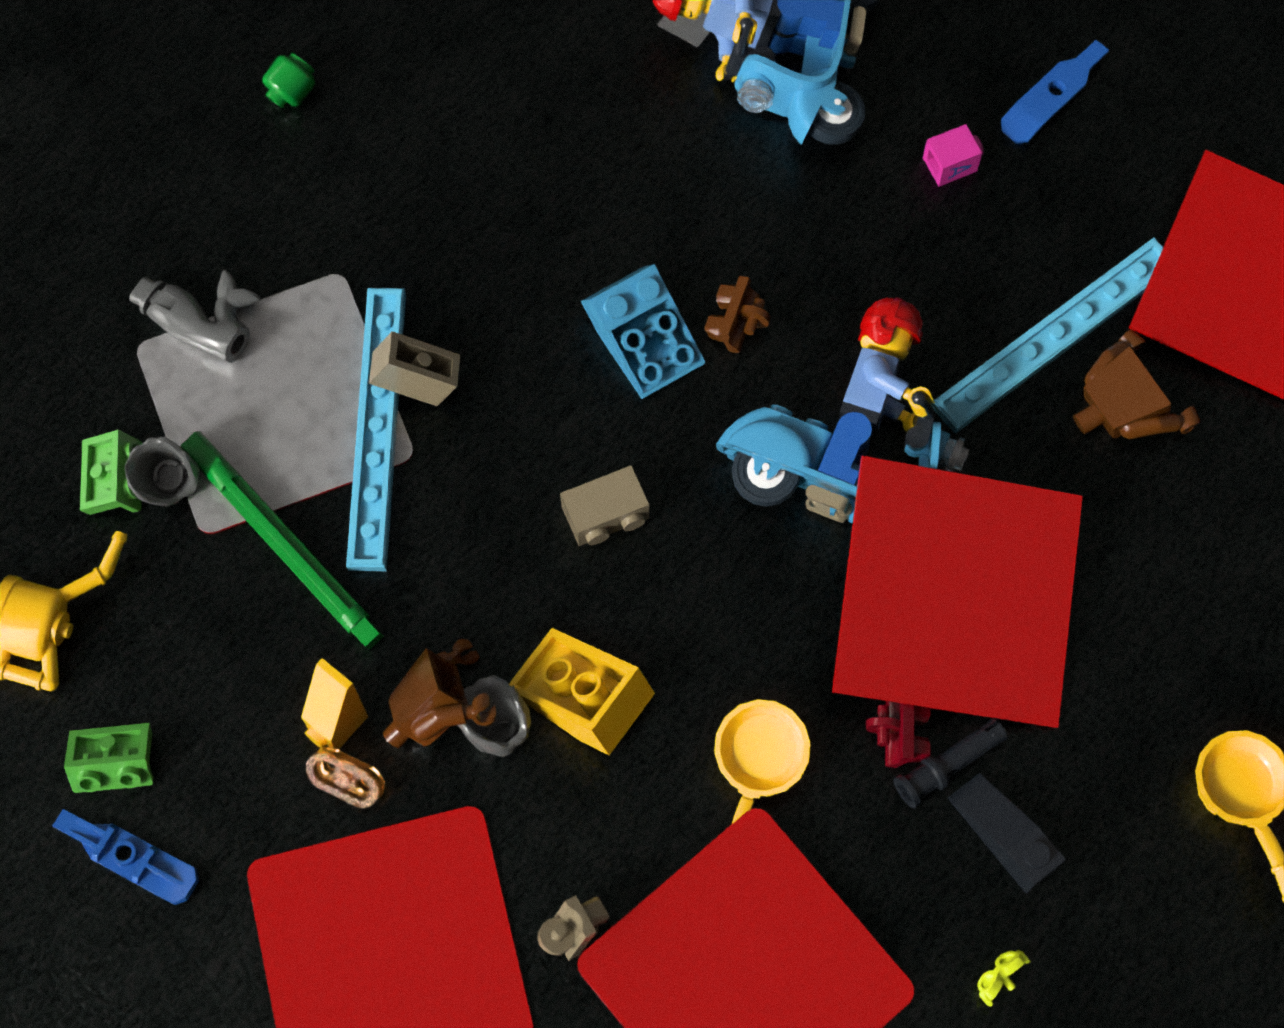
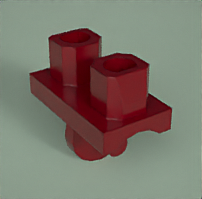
M886 701V705H878V717L866 720V730L877 733V745L885 746L886 767L897 768L907 762H921L925 757H930L929 739L914 736V724L924 725L928 723L930 708Z

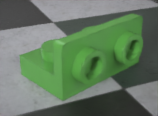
M120 430L82 440L80 511L89 515L118 507L133 513L141 511L142 500L138 499L128 487L125 464L131 451L135 446L141 445L142 441Z
M143 723L69 731L64 768L72 791L81 793L152 785L153 774L149 765L152 742L150 724Z

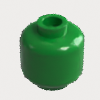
M293 53L289 57L285 55L278 56L262 78L263 84L269 90L265 96L281 108L286 103L293 107L300 106L316 84V80L312 75L315 70Z

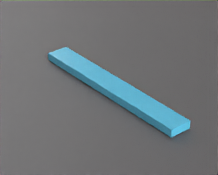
M1152 238L934 400L935 403H932L935 412L955 434L1142 295L1163 246L1155 238Z
M368 288L346 562L348 571L387 572L399 394L369 384L373 351L392 331L403 335L406 302L404 288Z

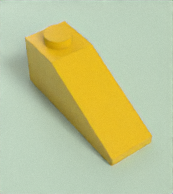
M322 658L316 664L301 718L308 728L305 735L321 749L328 745L337 752L368 718V715L353 683Z

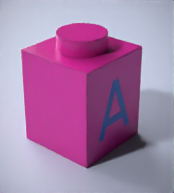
M965 124L927 139L923 159L938 186H942L977 172L981 156L983 155V147L979 138L976 135L972 136Z

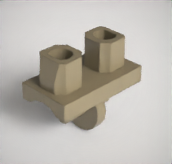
M576 896L566 900L554 918L544 922L538 931V941L541 948L551 955L565 954L568 961L579 956L592 937L598 934V926L606 923L609 919V915L600 899L595 897L583 904H580Z

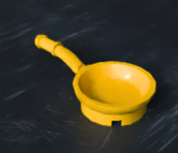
M757 699L738 705L724 717L716 733L714 753L719 769L729 783L736 787L739 793L743 794L732 824L745 812L753 808L754 798H760V796L768 797L789 789L800 780L809 763L811 743L805 724L792 709L777 701Z
M1247 730L1228 731L1211 739L1199 754L1195 770L1198 795L1205 807L1214 815L1217 814L1227 822L1246 825L1255 829V834L1272 866L1271 872L1275 874L1284 902V853L1270 827H1268V824L1272 822V818L1278 816L1284 808V754L1278 746L1265 736Z

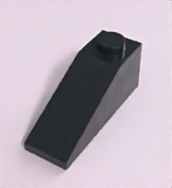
M980 773L948 797L953 806L1026 894L1054 873L1066 860L1042 830Z

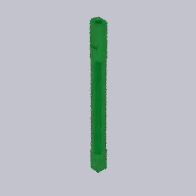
M196 431L181 444V448L189 453L197 463L199 470L349 634H354L366 648L371 650L384 635L369 620L370 615L201 431Z

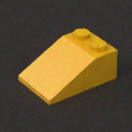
M553 628L550 629L509 683L510 686L516 687L524 702L532 709L579 741L607 755L612 753L655 694L638 667Z

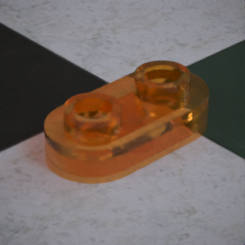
M323 747L308 759L306 764L307 776L316 787L356 807L366 808L373 805L384 792V780L377 769L336 748ZM328 762L333 764L335 769H332L328 765ZM363 780H365L369 786H366L363 783Z

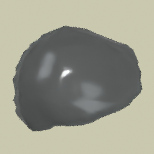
M151 437L141 445L135 446L125 464L128 487L138 499L153 505L165 507L175 505L184 497L196 491L200 479L197 463L189 453L167 437Z
M492 675L487 678H481L472 686L464 688L468 705H471L474 698L479 694H489L490 704L487 709L480 713H485L496 705V718L492 724L481 726L476 724L473 719L467 720L466 724L457 725L465 737L479 751L504 757L510 755L518 746L522 745L528 738L532 722L529 708L515 686H510L505 680Z

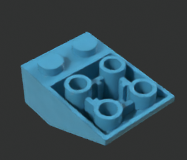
M655 264L644 266L581 301L598 335L641 399L706 363Z

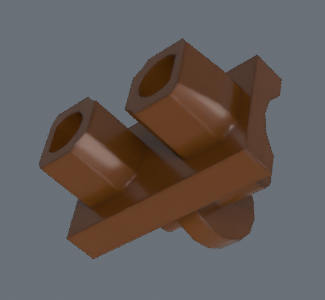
M739 276L736 285H720L716 295V302L721 309H727L725 316L711 314L708 316L705 325V331L709 338L724 342L729 352L739 353L746 334L754 335L756 328H766L771 320L770 314L763 309L765 301L760 299L759 294L750 287V277Z

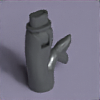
M227 270L222 271L217 288L218 300L214 307L215 322L207 318L201 305L192 294L176 285L166 284L162 280L154 282L147 277H143L129 296V300L139 306L142 314L149 316L152 321L181 341L229 363H233L238 359L250 337L249 328L236 317V310L261 300L259 295L251 290L238 289L234 277Z

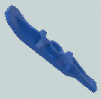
M1095 40L1077 58L1059 62L1001 119L1002 133L1016 144L1029 142L1053 116L1086 86L1090 70L1109 50ZM1058 89L1061 95H1053L1049 90Z
M64 809L53 824L54 828L80 841L91 860L174 905L187 901L199 882L196 868L114 824H91ZM128 846L132 850L130 858L124 861L119 860L117 856L119 849Z

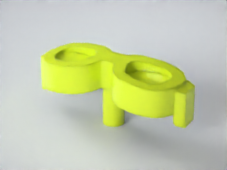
M1019 950L1005 952L996 959V968L985 972L978 981L979 996L988 1006H992L993 1002L991 1000L996 997L1003 984L1010 991L1015 988V984L1008 976L1017 971L1024 963L1030 962L1027 956Z

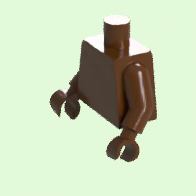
M1128 330L1118 342L1102 352L1085 376L1084 398L1089 406L1073 415L1074 421L1083 434H1087L1103 424L1112 438L1123 436L1127 439L1176 432L1180 430L1181 434H1186L1200 422V418L1194 406L1185 409L1180 415L1170 413L1171 402L1134 353L1141 348L1139 344L1147 342L1134 330Z
M457 640L453 645L452 651L449 653L443 651L435 654L426 648L391 693L388 701L393 721L383 731V736L392 746L401 748L409 738L423 746H428L450 726L466 724L467 720L473 719L476 724L481 726H487L494 722L496 718V705L487 712L480 713L487 709L490 704L489 694H479L474 698L472 704L468 705L458 669L455 666L458 663L470 665L478 661L480 655L477 651H471L467 655L461 656L464 650L473 647L469 640Z

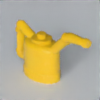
M116 531L111 537L113 540L99 568H93L92 572L61 589L23 580L22 577L7 575L0 583V680L7 679L29 685L39 691L42 689L53 691L58 687L57 646L65 638H70L73 631V624L69 623L70 615L67 612V604L91 589L106 584V581L111 578L115 571L123 545L127 541V534ZM11 655L34 661H42V671L38 672L10 664Z

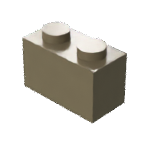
M392 331L372 353L369 384L438 406L458 385L460 354Z
M632 466L625 467L560 493L562 509L578 546L586 543L589 545L602 543L609 538V534L622 529L624 531L637 529L645 523V520L649 519V503Z

